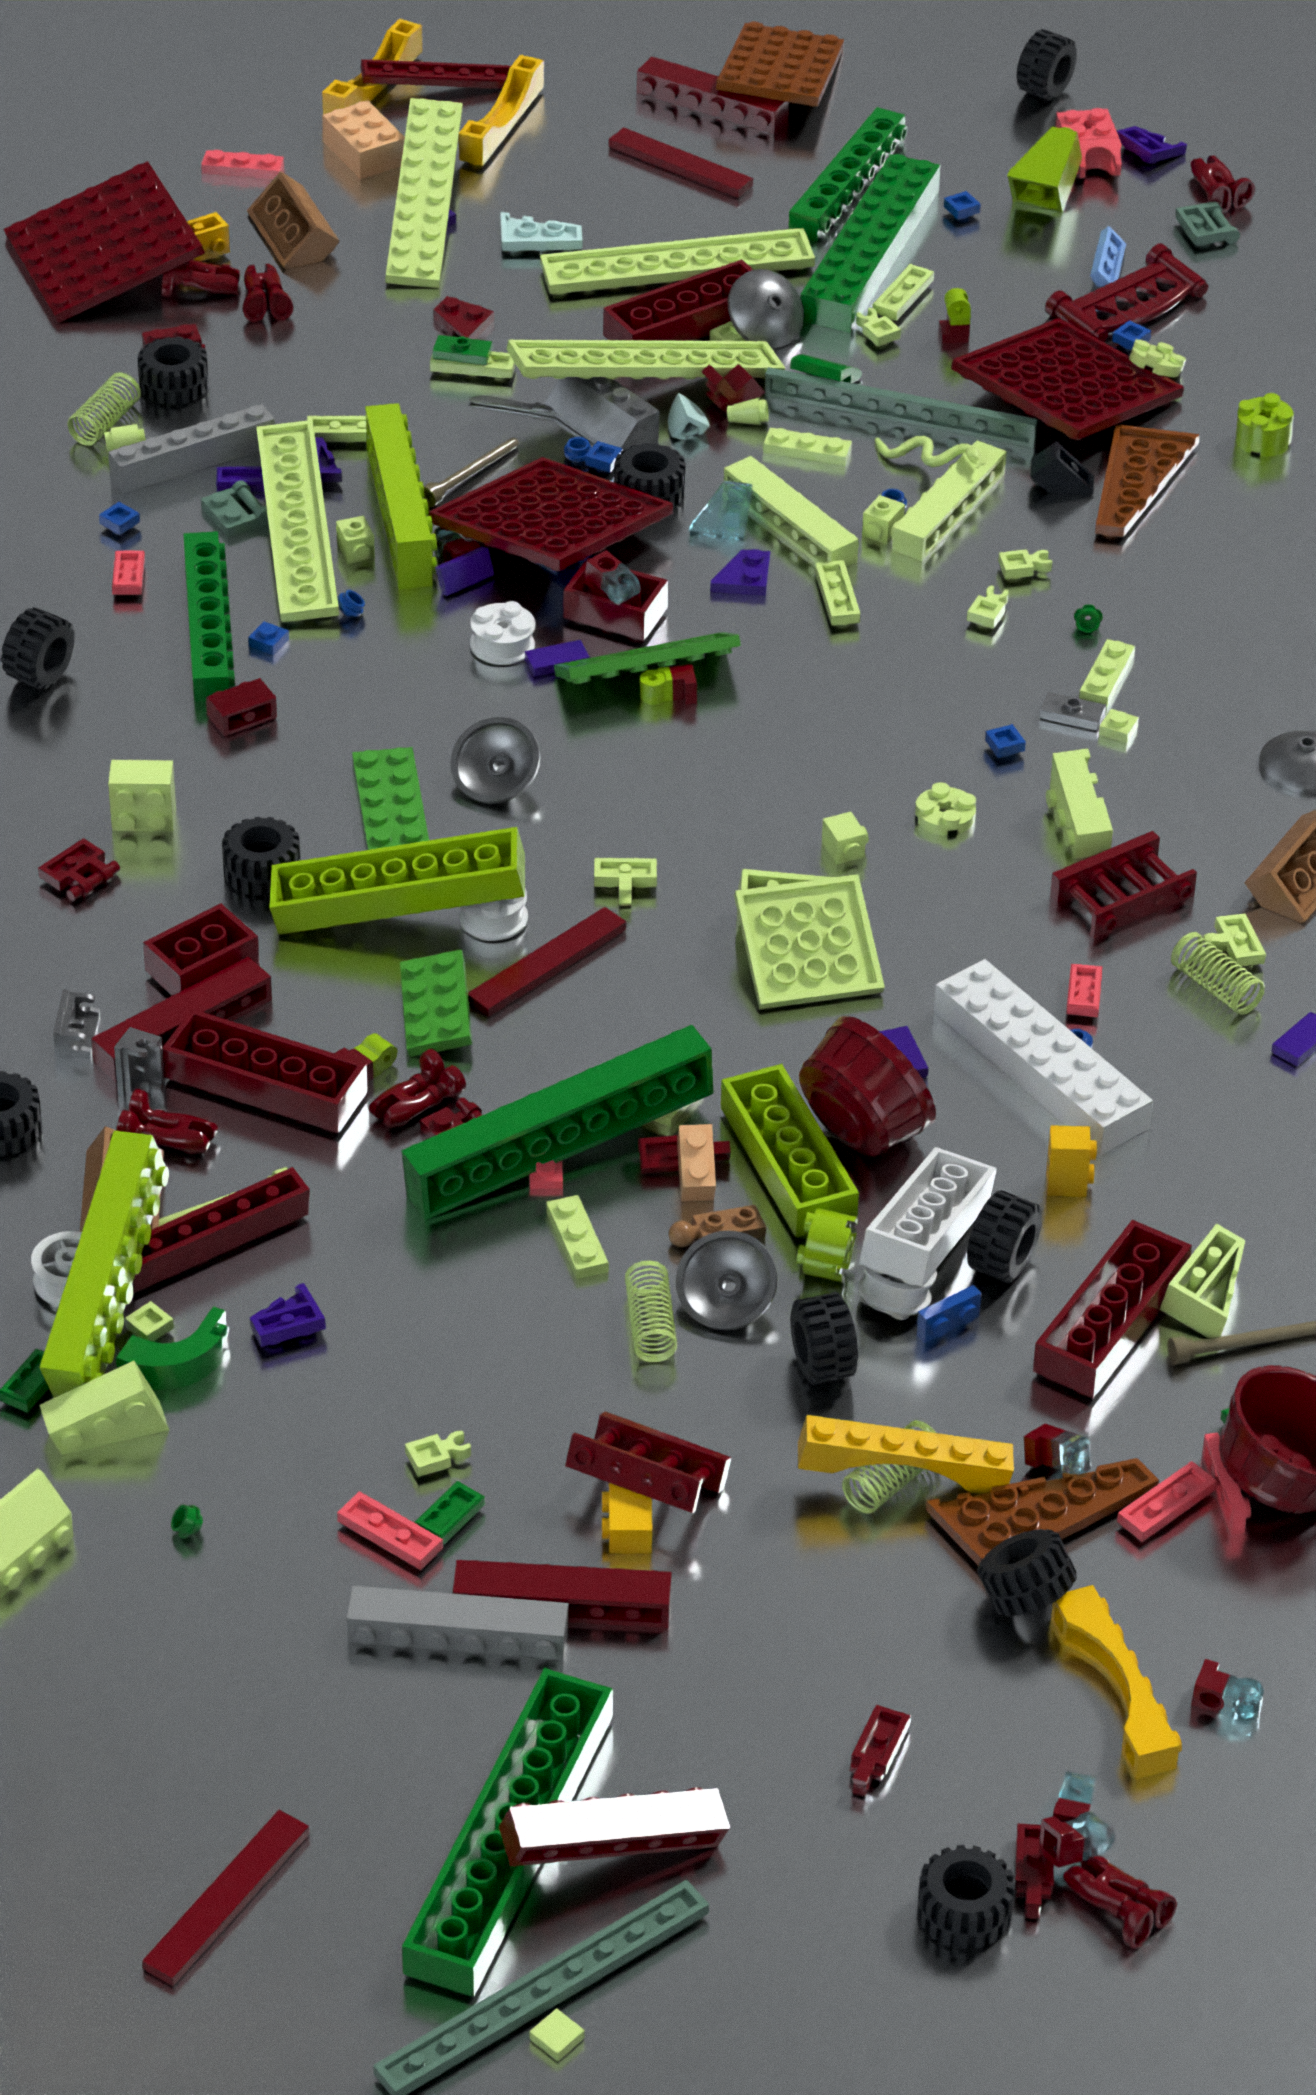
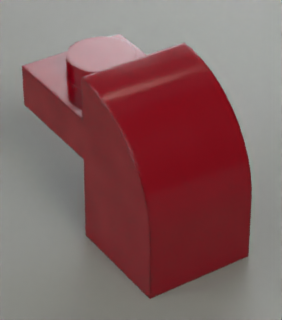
M739 363L724 377L710 364L701 371L708 379L705 385L710 391L706 394L724 412H727V406L760 398L765 393L754 378Z

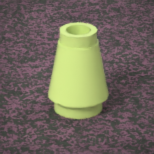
M755 398L727 406L728 422L762 425V422H768L767 400Z

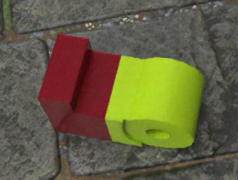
M953 288L944 296L947 319L939 320L938 330L941 342H969L971 307L968 302V295L961 288Z
M692 664L662 667L643 672L640 676L641 700L650 705H657L664 701L684 700L685 705L697 704V682Z
M373 1033L350 1051L343 1047L334 1054L366 1063L368 1083L381 1075L383 1071L395 1062L398 1051L395 1046L380 1035Z

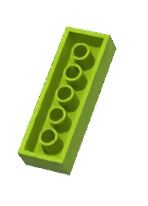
M783 1064L721 1079V1109L795 1237L807 1235V1232H804L807 1213H815L817 1208L858 1217L859 1192Z

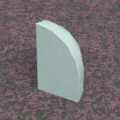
M678 393L672 403L668 417V428L671 436L684 440L686 439L685 436H692L696 433L699 435L703 434L710 427L705 414L696 404Z

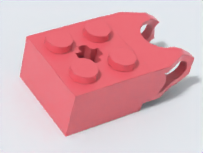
M1094 108L1083 111L1068 110L1066 112H1057L1055 127H1068L1078 132L1082 160L1076 174L1077 178H1085V172L1093 168L1103 169L1112 176L1121 175L1122 144L1108 109Z

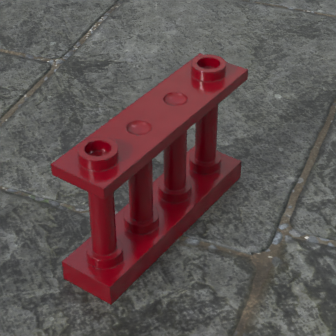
M1151 831L1053 872L1050 897L1056 903L1074 897L1092 915L1090 936L1094 939L1195 896L1197 872L1191 869L1177 875L1158 857L1160 837L1154 831ZM1149 865L1165 881L1152 886L1136 870ZM1124 876L1140 892L1127 897L1111 880ZM1099 886L1114 903L1101 907L1085 891Z
M605 1411L599 1416L594 1439L578 1433L572 1434L565 1467L694 1513L701 1487L717 1493L724 1489L731 1457Z

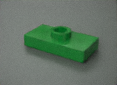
M438 335L432 350V358L487 365L492 352V341Z
M36 1348L0 1389L1 1402L28 1413L49 1389L39 1368L44 1351Z
M456 1481L414 1523L443 1539L444 1545L485 1505V1496Z

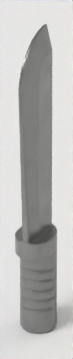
M478 395L469 399L470 402L475 404L556 417L551 406L542 405V403L538 402L531 404L487 395Z

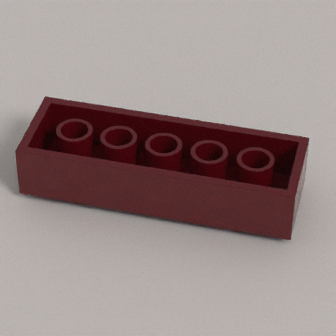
M741 259L604 307L603 335L608 340L694 341L710 336V330L731 321L728 313L730 289L738 278L753 269Z
M195 1009L190 1010L162 1048L164 1078L336 1133L341 1131L367 1093L366 1063Z
M1131 1220L1036 1341L1033 1372L1094 1398L1161 1311L1160 1307L1168 1285L1190 1258L1192 1245L1135 1220Z

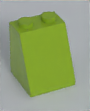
M1052 126L1009 170L1007 177L1013 202L1063 213L1082 160L1078 132L1068 127L1057 128Z

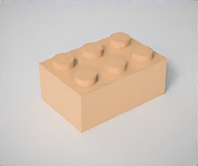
M369 101L358 102L355 105L335 109L322 115L323 142L360 179L401 167L405 137Z

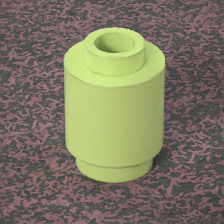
M137 424L110 428L111 431L104 432L107 452L146 440L144 428L138 429Z

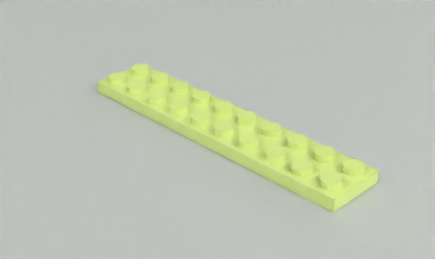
M410 98L385 283L439 288L463 103Z
M804 228L543 254L540 255V265L549 293L566 294L567 292L576 291L589 292L605 288L617 289L634 285L645 286L654 283H672L673 281H681L741 259L753 270L765 269L773 272L789 269L801 270L815 267V256Z
M508 340L506 349L523 377L538 379L539 377H553L556 379H564L566 377H579L582 379H591L592 377H605L608 379H617L618 377H631L634 379H643L644 377H657L659 379L683 377L691 380L696 377H706L701 371L709 364L722 377L726 376L738 363L752 377H759L761 379H765L768 367L785 370L784 365L767 341Z
M313 420L257 427L281 623L339 616Z

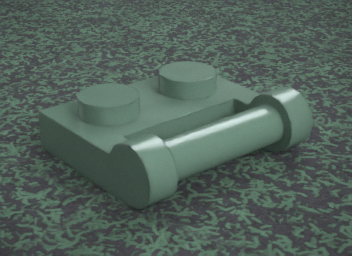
M1217 202L1176 208L1175 218L1195 246H1204L1221 241L1233 244L1240 238L1239 231L1236 227L1229 224L1222 214V208ZM1212 219H1214V221H1215L1216 224L1219 226V228H1217V226H1216L1215 223L1212 221Z
M237 481L230 489L201 498V508L227 537L269 523L267 506H262L250 492V487L245 481ZM243 500L254 514L248 515L237 501Z

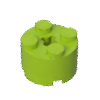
M1275 393L1265 394L1264 397L1242 400L1237 411V445L1245 452H1258L1260 456L1265 457L1284 453L1292 440L1294 419L1292 408L1280 400V396Z
M819 1208L816 1209L815 1213H807L804 1223V1232H807L808 1235L806 1246L800 1245L796 1259V1265L802 1268L803 1274L841 1283L844 1282L845 1277L840 1272L841 1269L848 1270L856 1240V1233L851 1232V1224L858 1225V1217Z

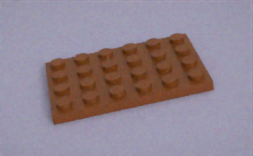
M760 22L745 23L717 79L716 90L818 107L843 51L844 39H838L837 36L831 34L824 36L815 35L808 30L791 31L784 26H763Z

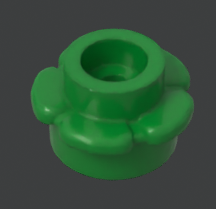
M1083 605L1081 609H1077L1074 613L1075 625L1083 632H1094L1099 628L1100 621L1103 620L1102 612L1096 609L1094 605ZM1090 616L1091 619L1086 620L1085 617Z
M180 1505L172 1516V1530L178 1532L179 1536L183 1539L188 1538L189 1535L197 1534L203 1523L200 1509L194 1505Z

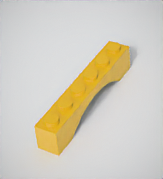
M403 19L396 21L387 30L372 60L413 61L422 53V25ZM361 74L349 81L335 79L322 91L323 114L332 112L335 109L355 105L358 102H371L388 84L363 83Z
M519 55L511 65L502 91L490 112L479 121L468 120L459 132V160L473 165L483 166L544 87V60Z
M806 1415L798 1439V1469L833 1474L848 1468L864 1465H908L944 1475L960 1484L970 1493L985 1494L990 1493L992 1487L1010 1483L1014 1472L1013 1444Z
M1094 1585L1066 1592L1061 1598L1052 1603L1051 1620L1064 1645L1082 1653L1097 1663L1110 1676L1119 1689L1126 1706L1128 1718L1124 1728L1121 1753L1135 1779L1177 1769L1178 1755L1182 1751L1180 1736L1177 1731L1171 1730L1167 1722L1164 1706L1161 1703L1157 1704L1148 1677H1143L1138 1669V1661L1134 1651L1128 1650L1125 1645L1122 1629L1119 1624H1114L1111 1619L1106 1599L1104 1597L1100 1598Z

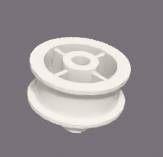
M517 602L493 603L479 607L471 617L470 626L473 634L470 638V648L473 654L482 661L495 665L516 664L525 660L524 651L532 650L535 647V641L532 636L535 631V619L528 610L521 607Z
M526 888L525 897L461 906L459 921L462 929L468 935L485 941L505 940L517 935L525 928L528 922V911L525 907L527 902Z
M66 1231L50 1235L39 1242L32 1252L31 1264L34 1271V1289L40 1298L50 1303L53 1307H59L82 1232Z
M863 1266L866 1275L858 1283V1294L862 1303L880 1312L890 1314L893 1318L905 1320L909 1316L916 1315L918 1311L930 1306L932 1296L929 1287L936 1280V1269L924 1285L919 1286L906 1284L901 1279L888 1274L875 1273L870 1268Z

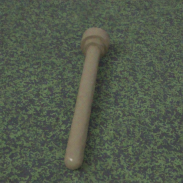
M510 438L442 482H429L424 485V499L427 498L428 508L441 503L447 491L517 448L519 445L518 440Z
M1316 1321L1193 1341L1191 1338L1186 1339L1185 1336L1173 1337L1168 1339V1354L1172 1364L1178 1365L1188 1363L1190 1359L1195 1358L1196 1354L1316 1335Z

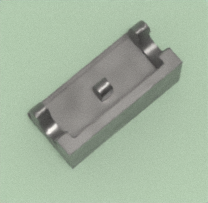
M63 989L53 1031L55 1057L91 1058V1038L96 1036L100 1008L84 1007L81 1003H94V995L70 992V990Z
M129 1027L114 1047L118 1095L123 1097L125 1095L131 1096L136 1088L141 1089L142 1087L161 1090L165 1085L162 1037ZM145 1091V1092L148 1094L149 1100H150V1099H151V1093L148 1092V1091Z

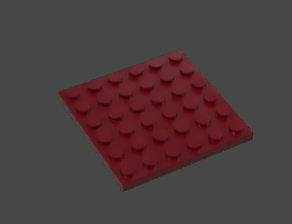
M148 161L138 164L119 175L112 176L94 187H89L73 197L66 198L56 205L40 210L36 214L3 229L8 241L57 323L205 254L201 242Z
M1060 318L954 358L951 369L959 373L962 378L975 382L982 386V389L998 395L1003 401L1021 408L1026 414L1035 416L1044 421L1047 426L1058 429L1065 433L1068 438L1079 440L1183 396L1184 386L1166 376L1152 373L1153 369L1146 365L1144 369L1136 366L1130 361L1128 355Z
M541 457L429 511L428 516H431L432 524L440 526L443 530L453 531L461 534L464 538L475 539L483 542L486 546L497 547L505 550L508 554L524 557L529 562L543 564L551 570L562 571L568 566L585 560L586 557L598 551L604 550L613 543L620 542L625 537L640 532L643 528L653 523L660 522L661 519L673 514V503Z

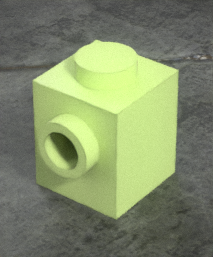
M879 495L863 512L862 536L887 545L893 539L890 533L896 521L899 522L904 517L905 504Z
M364 516L336 521L337 545L347 564L375 559L374 534Z
M852 812L823 818L822 843L836 865L865 857V844H868L869 841L866 828L859 824Z

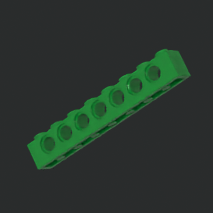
M876 107L790 209L788 229L804 228L807 238L818 242L823 234L829 231L833 222L840 218L842 211L851 205L857 193H861L864 185L873 178L876 170L883 166L886 158L894 153L896 146L901 141H904L908 130L907 126H905V114Z
M218 531L183 533L194 702L206 701L207 696L217 691H224L235 687L234 670H228L234 669L233 651H230L232 650V634L225 633L231 632L225 543H219Z

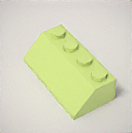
M36 1469L0 1499V1598L10 1590L17 1588L26 1576L33 1570L40 1568L59 1548L65 1547L74 1536L71 1511L43 1471Z

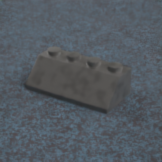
M566 377L559 379L543 405L551 406L554 409L559 420L594 444L600 441L623 448L624 450L630 449V446L650 443L659 438V410L614 379L605 377H592L591 379Z

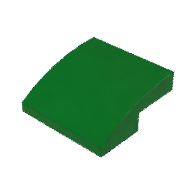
M799 354L791 358L790 369L848 383H854L862 377V371L852 366L805 354Z

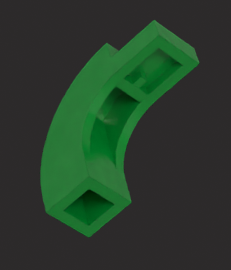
M213 1306L197 1330L189 1337L178 1342L156 1343L132 1335L116 1357L117 1368L135 1361L152 1390L176 1389L200 1381L211 1374L223 1362L222 1345L227 1340L229 1334L225 1310Z

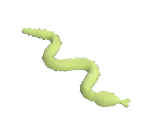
M915 436L895 449H888L880 438H875L879 453L890 459L905 456L911 450L923 447L921 460L926 466L940 467L962 453H966L968 460L972 464H977L976 469L980 465H985V462H981L982 458L979 450L970 444H958L940 455L932 456L934 450L933 441L926 436Z

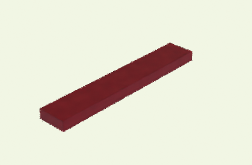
M361 59L360 64L363 83L495 89L503 88L511 65Z
M623 127L609 138L610 148L739 198L753 187L752 177Z
M603 907L468 992L469 1004L487 1017H490L627 930V921L608 908Z
M279 1809L142 1960V1969L174 1986L310 1834L309 1825Z

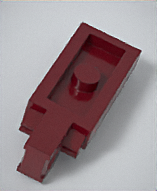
M678 1135L638 1139L641 1174L679 1171ZM730 1141L713 1142L714 1162L730 1160Z
M875 1705L851 1755L849 1771L855 1773L852 1778V1793L866 1797L873 1779L881 1781L883 1776H886L909 1728L911 1715Z
M1017 1823L1016 1897L1025 1898V1918L1040 1919L1042 1899L1050 1900L1051 1893H1053L1054 1864L1039 1853L1041 1825Z

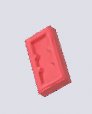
M115 551L112 595H142L145 551Z
M1071 964L1066 1014L1098 1017L1102 966Z

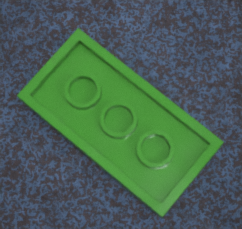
M462 949L400 962L406 1045L409 1057L419 1056L428 1049L439 1052L473 1045L465 958Z

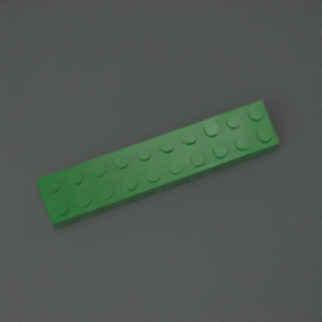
M901 154L889 155L801 292L800 298L804 309L803 322L848 333L852 332L856 325V313H864L938 194L940 180L939 164L931 163L928 160L908 158Z
M689 1025L579 1074L561 1080L556 1084L531 1093L526 1097L501 1106L480 1117L473 1118L450 1130L443 1131L420 1143L413 1144L401 1150L406 1196L422 1218L428 1220L536 1172L537 1162L541 1164L552 1160L555 1163L560 1162L714 1094L712 1048L695 1027Z
M543 1669L402 1945L403 1975L472 1997L475 1996L540 1865L510 1867L499 1825L509 1808L520 1803L542 1805L554 1800L571 1802L613 1717V1688L550 1669Z

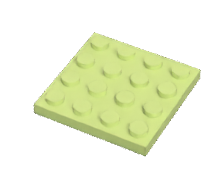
M858 874L735 891L734 898L759 1010L883 993L885 988Z

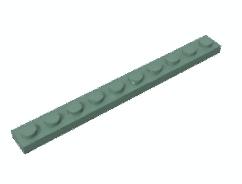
M768 367L765 373L766 397L1034 448L1037 441L1038 419L770 367Z
M686 1879L374 2064V2076L390 2095H406L706 1916L709 1914V1903Z

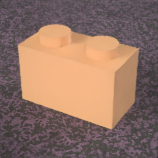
M712 1124L679 1125L677 1149L681 1202L714 1201L716 1178Z

